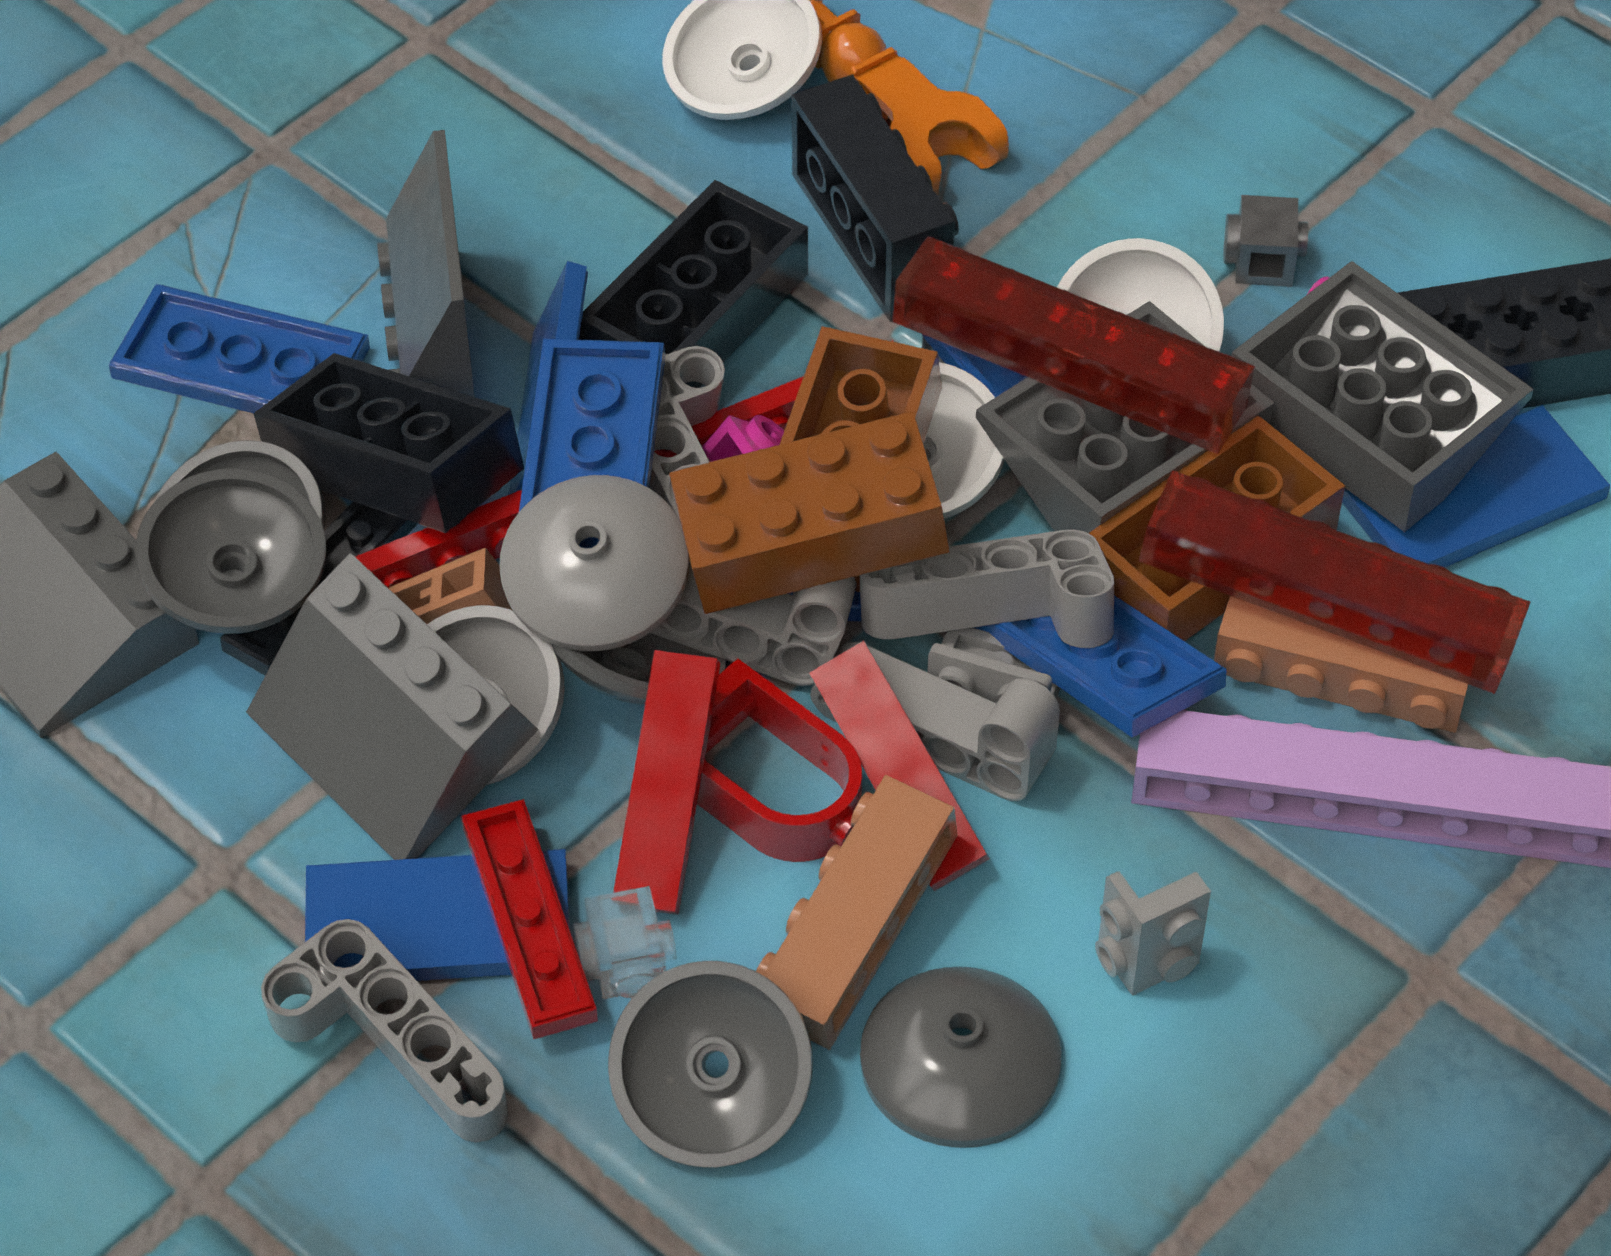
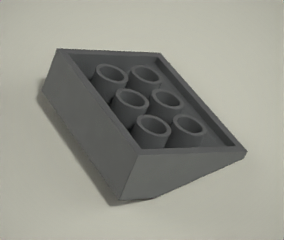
M436 130L432 132L386 217L388 242L377 243L381 277L391 276L392 283L381 284L385 319L395 318L396 321L394 326H385L388 360H399L400 368L389 370L475 397L445 130Z
M1353 261L1349 262L1232 351L1230 363L1231 368L1275 402L1270 423L1272 427L1342 482L1347 490L1404 532L1446 499L1531 399L1534 390Z
M1148 301L976 409L975 418L1052 529L1055 531L1075 529L1089 533L1258 415L1270 424L1275 402L1153 303Z
M57 451L9 477L0 484V690L39 737L43 738L199 644L196 628L177 621L165 613L151 599L139 576L136 560V539Z
M351 553L304 602L246 711L394 860L418 858L539 730Z

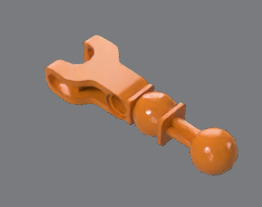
M809 0L817 13L822 30L821 51L815 67L817 69L822 68L830 82L853 74L866 94L872 93L876 97L881 108L882 117L891 130L897 129L901 133L906 144L907 153L916 166L922 165L926 169L936 195L940 194L939 186L942 175L941 162L937 157L945 155L962 156L980 169L990 168L1008 157L1009 142L1007 130L1002 121L978 96L937 88L910 61L904 57H899L893 47L887 48L883 38L876 30L861 24V16L855 9L836 17L822 3L823 0Z

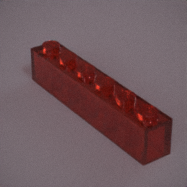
M928 236L896 280L893 311L894 323L1216 454L1220 452L1247 408L1255 369L1254 365Z
M1172 470L1149 521L1139 557V562L1493 694L1496 693L1510 661L1531 603L1511 595L1502 588L1481 584L1451 573L1440 565L1421 562L1394 552L1383 544L1364 541L1334 530L1323 522L1307 520L1277 509L1263 500L1247 498L1215 486L1206 479L1190 477Z

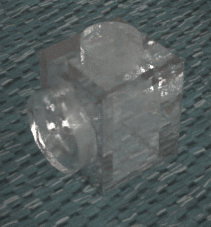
M650 886L584 898L587 921L575 923L573 927L577 953L587 982L598 980L602 1000L618 996L632 998L645 984L666 971V961L677 958L671 923L669 920L658 922Z

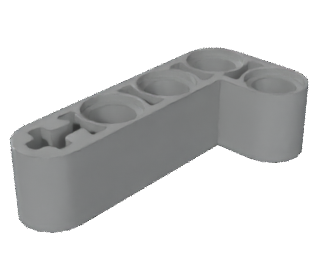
M700 346L687 347L667 354L665 357L654 451L666 449L671 450L677 455L667 458L659 456L654 452L650 489L670 505L679 520L680 516L669 472L709 463L691 426L706 421L718 410L725 372L723 361L717 353ZM696 381L704 384L706 387L694 388L688 386L685 382Z
M1075 529L1059 530L950 546L949 553L860 575L862 628L867 634L875 638L899 639L1045 616L1051 617L1061 640L1074 647L1094 648L1108 642L1114 634V577L1098 541L1085 531Z
M690 562L687 583L678 604L671 614L650 633L710 655L724 658L732 663L738 658L753 670L790 684L800 686L813 685L815 683L809 672L833 659L843 637L856 590V581L854 577L795 591L793 596L783 594L704 614Z
M859 642L843 644L834 658L859 644ZM868 646L939 770L1009 801H1020L1027 796L1057 747L1060 708L1055 696L1046 687L1036 681L1017 678L1010 682L998 702L995 703ZM815 684L810 693L813 704L824 716L837 723Z
M345 919L337 920L327 925L272 967L265 975L261 985L263 1003L273 1030L284 1040L295 1043L308 1041L321 1034L348 1013L450 1129L463 1140L471 1142L488 1141L497 1136L505 1127L508 1119V1106L503 1079L498 1070L374 933L361 922ZM348 953L364 956L358 964L352 967L341 968L333 965L339 957ZM293 994H305L311 997L304 1006L298 1009L289 1010L280 1007L281 1003ZM388 999L403 1000L406 1003L400 1011L394 1014L384 1015L375 1011L380 1003ZM439 1045L449 1050L442 1059L435 1062H425L417 1058V1055L429 1046ZM462 1078L465 1090L472 1096L474 1100H476L477 1102H482L487 1099L488 1102L482 1106H479L473 1100L468 1101L464 1104L462 1090L459 1084Z

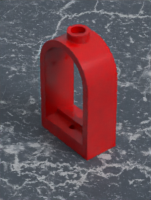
M737 658L718 676L706 753L749 716L830 776L840 785L844 792L833 804L818 812L804 815L780 813L762 804L704 760L697 805L752 847L769 857L790 862H805L823 858L833 845L842 846L853 828L851 827V818L862 796V767L860 758L853 745L841 733Z

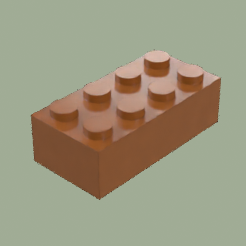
M822 326L780 444L911 411L914 412L924 444L942 390L938 352ZM860 575L854 576L856 592H860Z
M913 411L669 472L704 614L950 552L942 505Z
M1258 415L1106 522L1096 527L1089 534L1098 541L1113 574L1114 595L1172 634L1186 641L1225 612L1235 578L1263 585L1336 533L1345 485Z

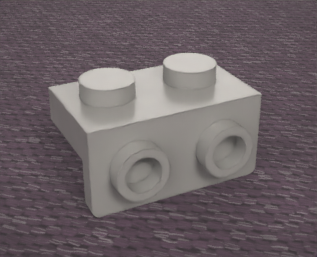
M965 628L947 631L942 644L934 643L928 654V673L995 703L998 702L1010 682L1017 678L1036 681L1046 687L1056 699L1061 689L1052 683L1051 676L1033 670L1004 650V646L989 632L979 629Z
M1119 871L1106 877L1103 904L1100 905L1101 922L1099 939L1095 943L1096 953L1104 970L1111 977L1118 975L1132 996L1164 980L1166 982L1178 981L1188 975L1199 964L1211 891L1197 871L1141 898H1138Z

